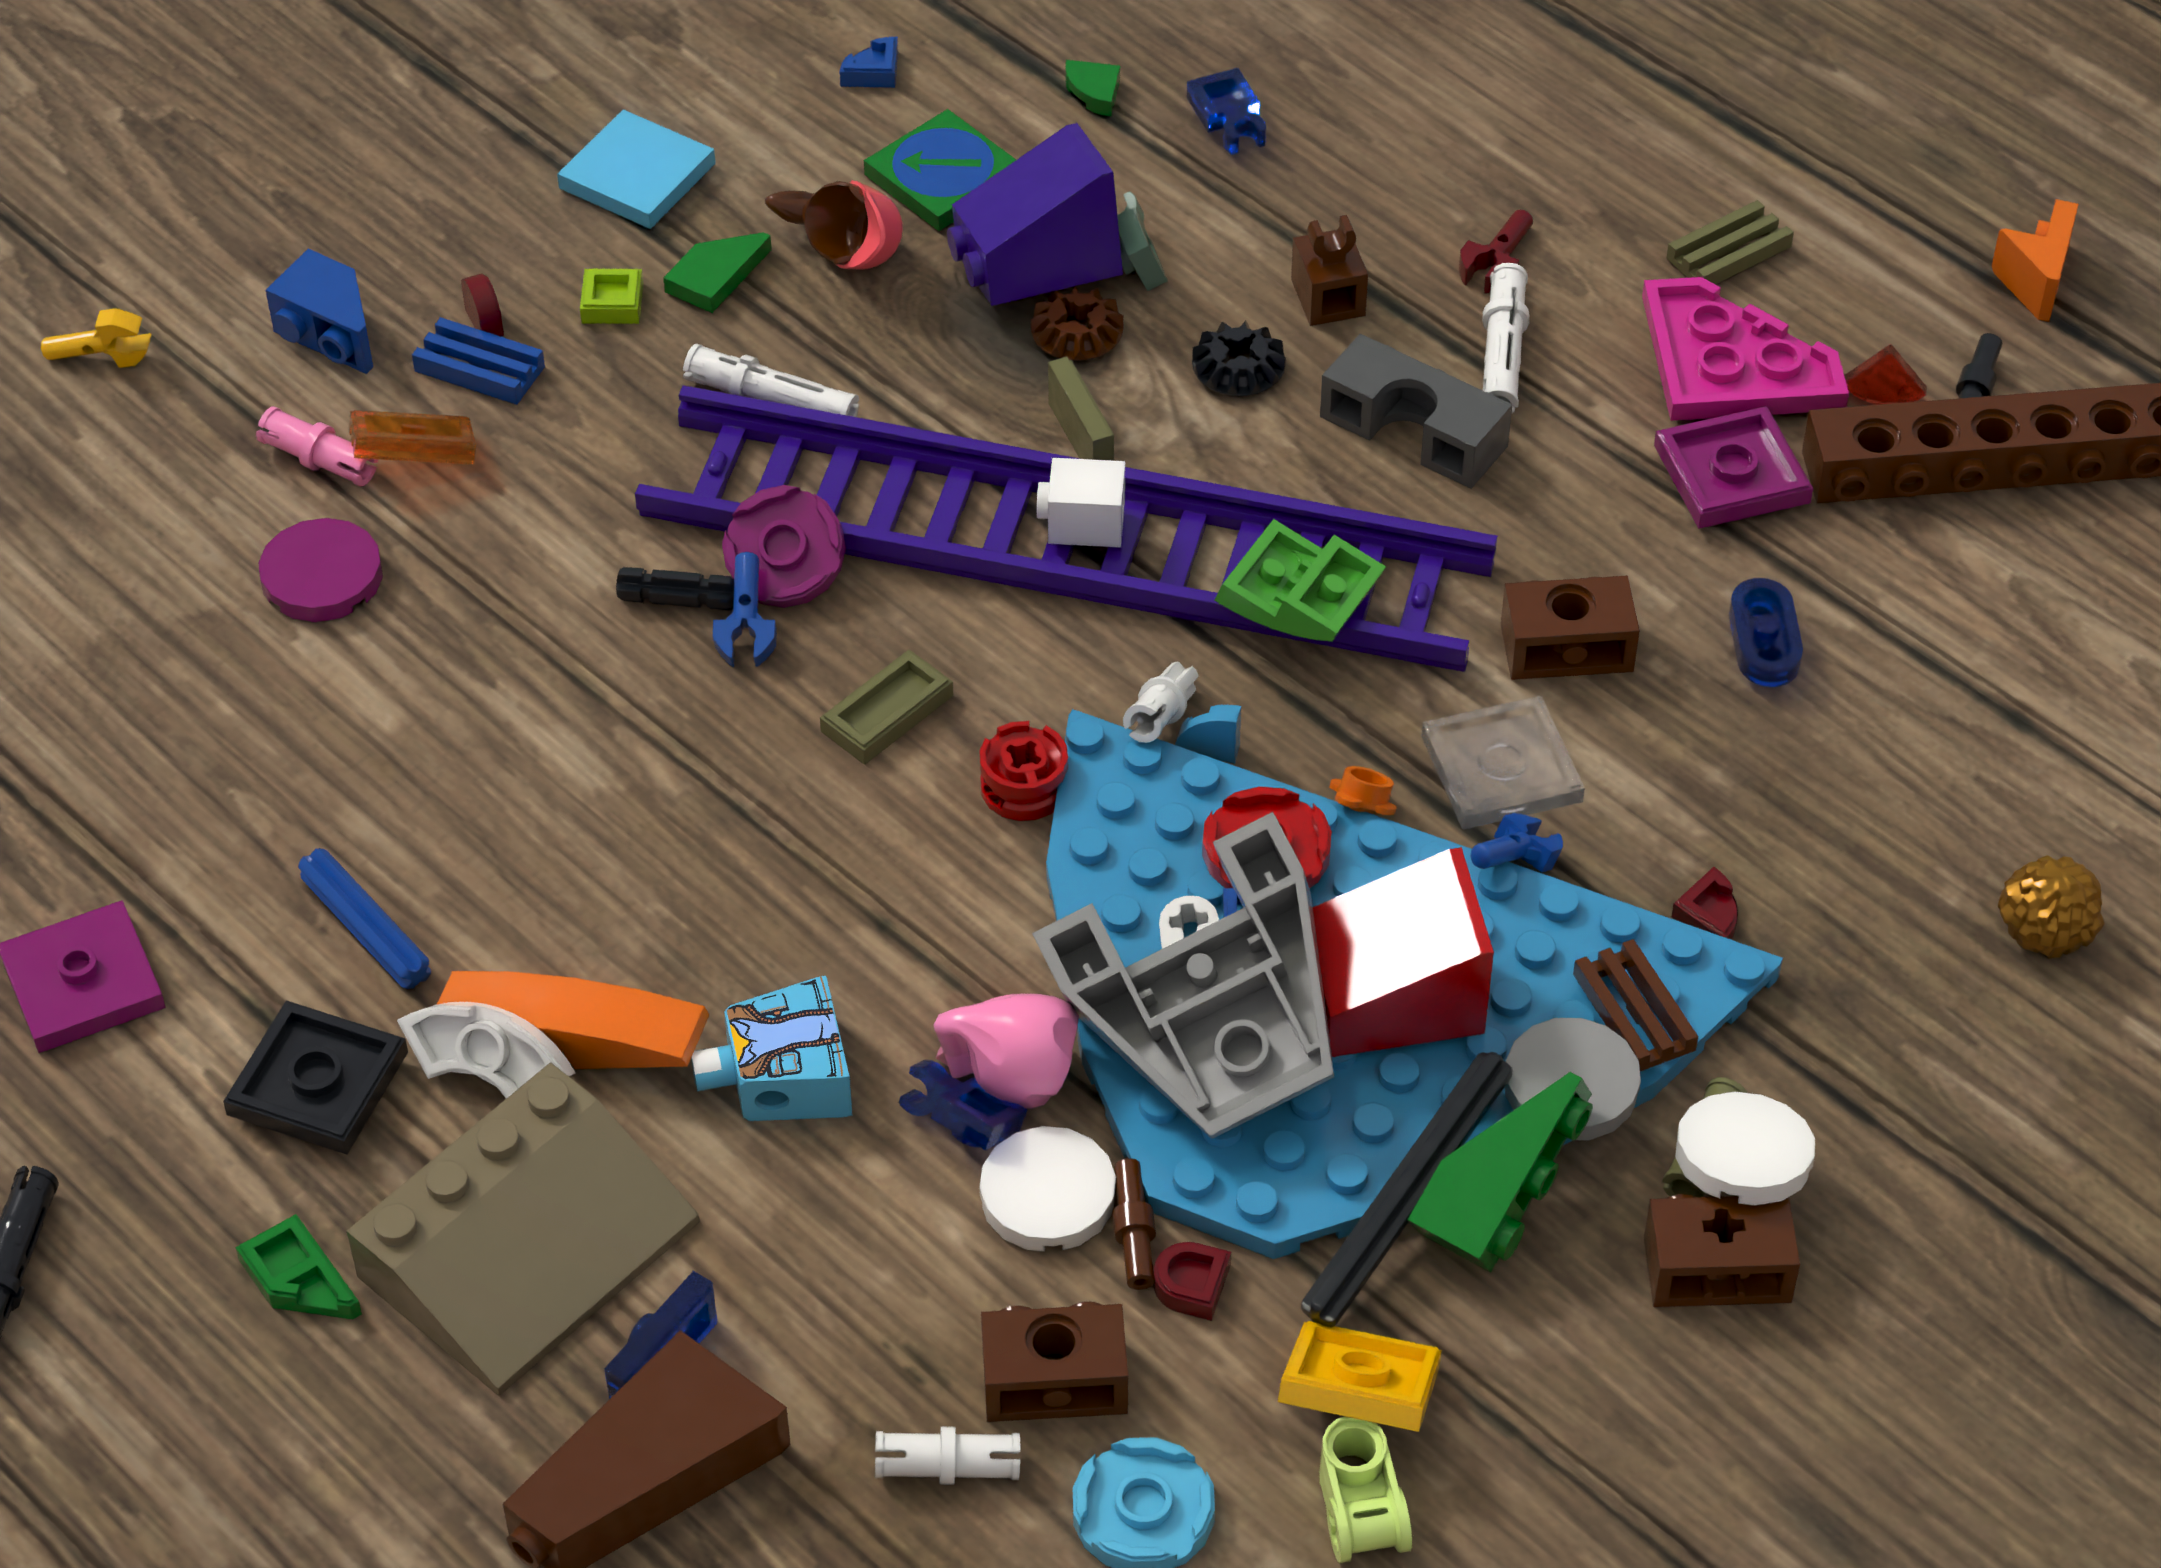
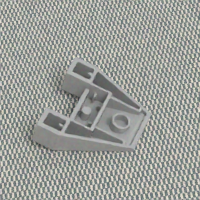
M1273 812L1213 842L1221 865L1243 906L1242 909L1127 967H1124L1093 903L1032 933L1065 1000L1079 1014V1019L1211 1139L1334 1078L1311 892L1304 870Z

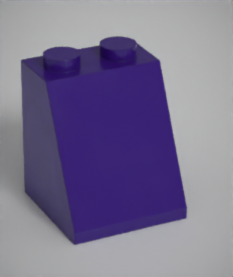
M1078 123L1066 125L952 204L954 227L947 229V239L951 255L955 262H963L970 286H978L991 306L1123 275L1114 173Z

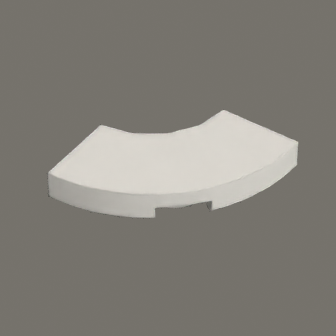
M448 1002L412 1012L397 1020L428 1079L449 1072L473 1074L496 1086L503 1096L508 1098L550 1062L569 1077L576 1073L556 1044L541 1030L518 1015L499 1007L475 1002Z

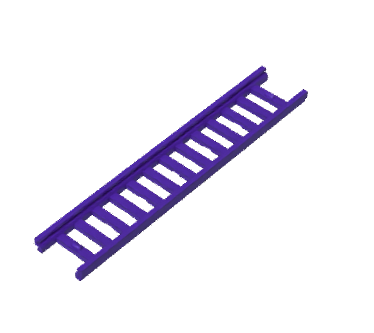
M684 385L679 393V400H681L678 408L679 426L719 433L694 493L691 494L639 484L635 492L636 509L639 510L640 516L725 532V530L728 531L729 524L733 520L732 515L740 503L721 498L746 439L776 444L755 493L762 489L788 485L803 449L832 454L833 456L817 496L828 503L836 517L839 514L841 503L847 489H849L860 460L890 465L867 525L861 526L840 522L843 528L846 555L1461 672L1466 671L1469 658V640L1425 632L1443 568L1491 577L1498 537L1497 535L1125 467V509L1121 547H1108L1101 570L1099 571L1068 565L1074 545L1048 544L1047 542L1042 559L1010 554L1032 492L1037 493L1039 482H1050L1052 458H1080ZM917 470L947 476L924 537L893 532ZM975 481L1005 487L983 548L952 543L962 511H964ZM1148 514L1180 519L1160 582L1127 576ZM1273 519L1322 549L1332 536L1336 535L1381 564L1383 557L1417 563L1400 626L1396 627L1365 621L1375 585L1332 642L1313 640L1280 632L1231 611L1214 601L1218 593L1186 587L1206 525L1239 530L1222 584Z

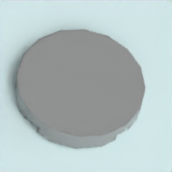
M1553 1018L1531 1026L1514 1041L1506 1059V1063L1512 1067L1513 1071L1511 1079L1505 1086V1095L1513 1110L1569 1072L1583 1078L1592 1093L1588 1102L1593 1105V1109L1588 1123L1576 1140H1592L1614 1132L1631 1116L1640 1091L1639 1060L1628 1042L1609 1027L1584 1018Z

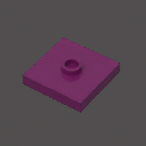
M1767 406L1656 431L1654 447L1698 529L1811 503L1813 487Z
M123 900L0 943V958L38 1053L166 1008L162 992Z

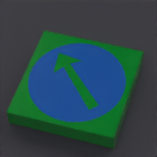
M946 109L865 159L864 175L936 230L941 231L954 222L953 203L1016 161V159L956 114Z

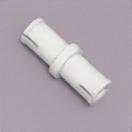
M943 1426L940 1428V1434L883 1433V1431H876L875 1452H903L905 1457H876L875 1478H882L883 1476L939 1477L941 1485H954L955 1477L1011 1478V1480H1019L1020 1459L990 1458V1453L1018 1454L1020 1452L1019 1433H1012V1435L956 1434L955 1427Z

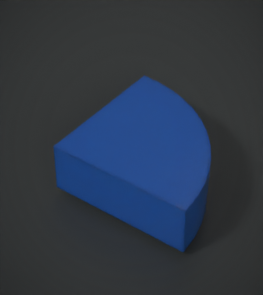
M898 36L877 38L870 41L871 47L864 49L854 56L852 53L849 54L840 67V87L895 88Z

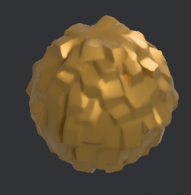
M2046 855L2035 862H2029L2022 866V868L2017 869L2004 882L2005 888L2001 892L1997 905L2004 923L2008 924V934L2012 939H2016L2017 944L2023 949L2035 953L2040 952L2046 955L2048 959L2061 958L2062 954H2071L2078 950L2081 945L2089 946L2105 924L2101 914V906L2103 904L2101 885L2090 870H2087L2083 864L2074 862L2072 857L2063 856L2055 860Z

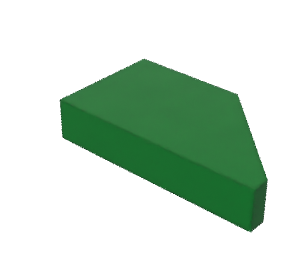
M762 232L695 244L663 277L665 293L713 313L772 250L771 235Z
M297 1214L235 1247L240 1263L272 1308L352 1320L362 1315L358 1299Z

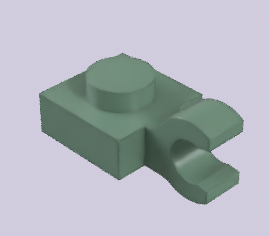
M1129 191L1123 194L1127 206L1122 213L1117 215L1119 237L1121 238L1122 268L1126 275L1136 271L1145 288L1149 291L1168 282L1153 242L1145 229L1144 212L1135 195Z

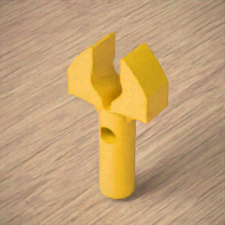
M117 308L99 311L95 324L96 330L46 337L41 342V352L47 360L103 352L110 355L119 368L137 365L147 353L152 334L138 335L142 317Z

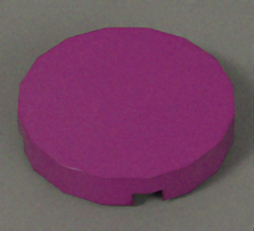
M781 485L758 491L740 503L732 515L733 520L729 524L728 531L725 530L722 548L725 566L733 578L737 554L752 552L759 557L758 602L760 604L786 608L808 603L828 590L841 571L846 551L842 525L824 499L816 494L813 495L810 492L801 491L799 487Z
M331 518L302 521L282 530L265 546L258 562L263 594L269 603L271 600L280 607L281 613L292 619L311 622L340 619L353 613V605L360 603L364 598L367 603L377 593L383 578L378 544L368 531L349 521Z

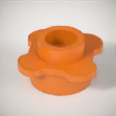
M1349 766L1345 768L1342 779H1332L1329 788L1336 791L1335 801L1357 812H1368L1374 815L1379 813L1391 816L1396 812V805L1389 802L1394 782L1388 776L1365 767Z

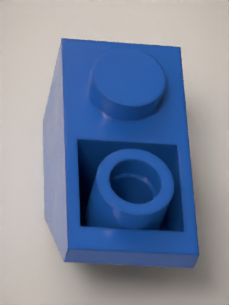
M308 248L265 290L273 331L289 342H297L325 355L335 363L345 364L367 374L373 368V362L355 269Z

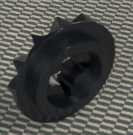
M1246 320L1240 328H1231L1226 323L1221 322L1216 333L1210 331L1202 332L1199 345L1193 347L1192 367L1197 378L1208 388L1231 396H1249L1268 390L1280 380L1286 365L1283 341L1272 339L1268 327L1251 330ZM1244 351L1249 352V359L1238 355ZM1229 352L1234 355H1237L1238 357H1236L1234 360H1229Z

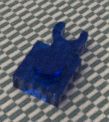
M1239 68L1187 81V99L1208 133L1223 129V145L1230 154L1239 153V136L1252 137L1258 147L1265 146L1266 123L1259 116L1260 101Z

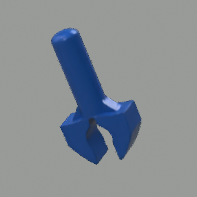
M742 552L735 557L733 613L726 620H713L714 646L721 657L732 667H734L735 660L733 645L735 640L742 635L744 628H748L750 636L755 639L753 657L756 667L760 666L776 647L777 628L775 620H764L758 614L759 557L752 552Z
M1512 813L1503 816L1494 835L1496 839L1475 845L1471 850L1470 856L1472 863L1480 869L1490 868L1521 858L1542 873L1553 869L1563 848V839L1560 833L1551 835L1548 838L1536 836L1542 820L1523 814Z

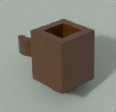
M1347 215L1340 216V225L1337 230L1322 232L1318 220L1309 223L1307 235L1293 237L1291 280L1310 326L1366 316L1368 272L1355 244L1356 234Z

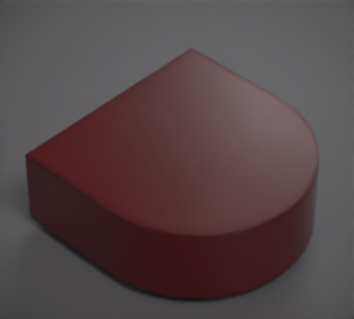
M483 273L463 278L461 286L464 306L474 328L500 337L504 336L499 303L489 278Z
M1181 1242L1169 1246L1161 1252L1154 1265V1291L1157 1298L1163 1305L1173 1311L1212 1321L1231 1266V1251L1195 1242Z

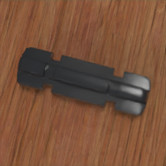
M623 567L618 572L616 593L619 599L628 602L643 603L645 598H648L652 604L701 608L702 603H705L710 609L731 610L733 609L734 578L710 574L709 579H704V575L700 573L655 569L652 570L651 574H647V570H644V568Z

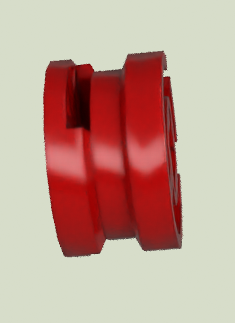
M1030 721L1010 722L997 727V734L990 740L985 738L979 750L981 796L989 809L1001 817L1016 821L1038 820L1051 815L1055 808L1058 785L1063 782L1068 770L1066 743L1059 733L1047 725L1043 730L1030 727Z

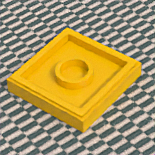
M1307 1321L1303 1323L1281 1378L1278 1402L1419 1432L1438 1374L1442 1350L1433 1346L1337 1326L1328 1327L1317 1322Z

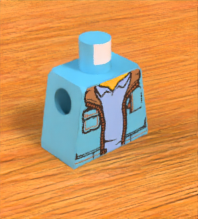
M826 976L816 977L730 1005L724 1011L728 1045L694 1051L691 1057L697 1092L736 1085L742 1116L749 1121L853 1116L850 1076Z

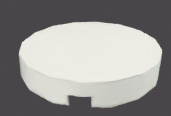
M1742 1092L1711 1095L1690 1106L1679 1122L1676 1160L1685 1177L1707 1194L1720 1199L1722 1191L1729 1195L1739 1196V1204L1762 1205L1779 1202L1800 1191L1808 1180L1815 1158V1137L1805 1119L1784 1103L1760 1094Z
M1048 1126L1019 1131L996 1145L983 1164L979 1187L982 1208L986 1220L1004 1240L1026 1250L1044 1252L1045 1246L1054 1247L1062 1245L1063 1250L1074 1248L1100 1233L1112 1215L1115 1202L1116 1175L1109 1156L1091 1138L1069 1128Z

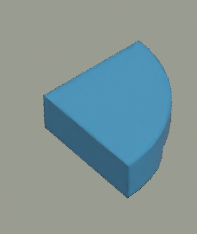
M1215 705L1210 707L1209 713L1194 718L1192 716L1188 717L1180 727L1175 745L1220 761L1235 763L1240 748L1241 706Z

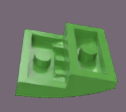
M1273 519L1224 581L1214 601L1249 620L1271 629L1298 637L1332 642L1381 577L1386 566L1336 535H1333L1322 549Z

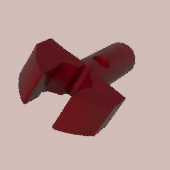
M1521 209L1516 210L1488 245H1481L1470 240L1465 243L1460 250L1459 273L1465 286L1473 278L1477 270L1486 269L1492 265L1493 267L1485 275L1484 293H1490V274L1494 272V268L1502 263L1519 265V260L1509 255L1533 225V217L1529 212Z

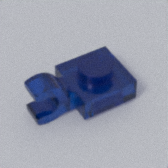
M925 1059L911 1066L909 1074L925 1084L927 1096L916 1089L901 1095L898 1103L908 1113L915 1116H925L932 1112L931 1119L950 1129L952 1135L958 1141L971 1147L982 1148L985 1151L1020 1131L1027 1109L1021 1105L1001 1100L986 1093L975 1078H971L963 1083L948 1074L942 1065L933 1060Z

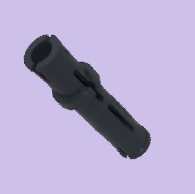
M27 1166L17 1169L11 1192L0 1216V1339L10 1312L17 1309L21 1303L25 1292L24 1286H20L23 1280L22 1277L42 1229L47 1210L59 1186L58 1179L53 1173L38 1166H32L28 1182L26 1181L29 1174Z

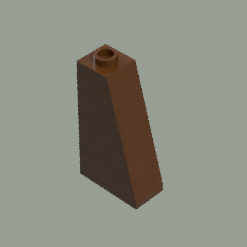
M680 1330L503 1503L509 1533L507 1543L513 1553L531 1568H539L541 1565L545 1568H586L781 1455L791 1445L787 1407Z

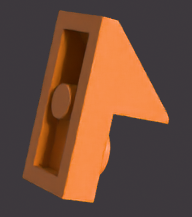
M2056 199L2050 222L2039 220L2035 234L2006 228L2001 229L1998 233L1992 271L2021 303L2041 321L2050 322L2071 240L2078 203Z

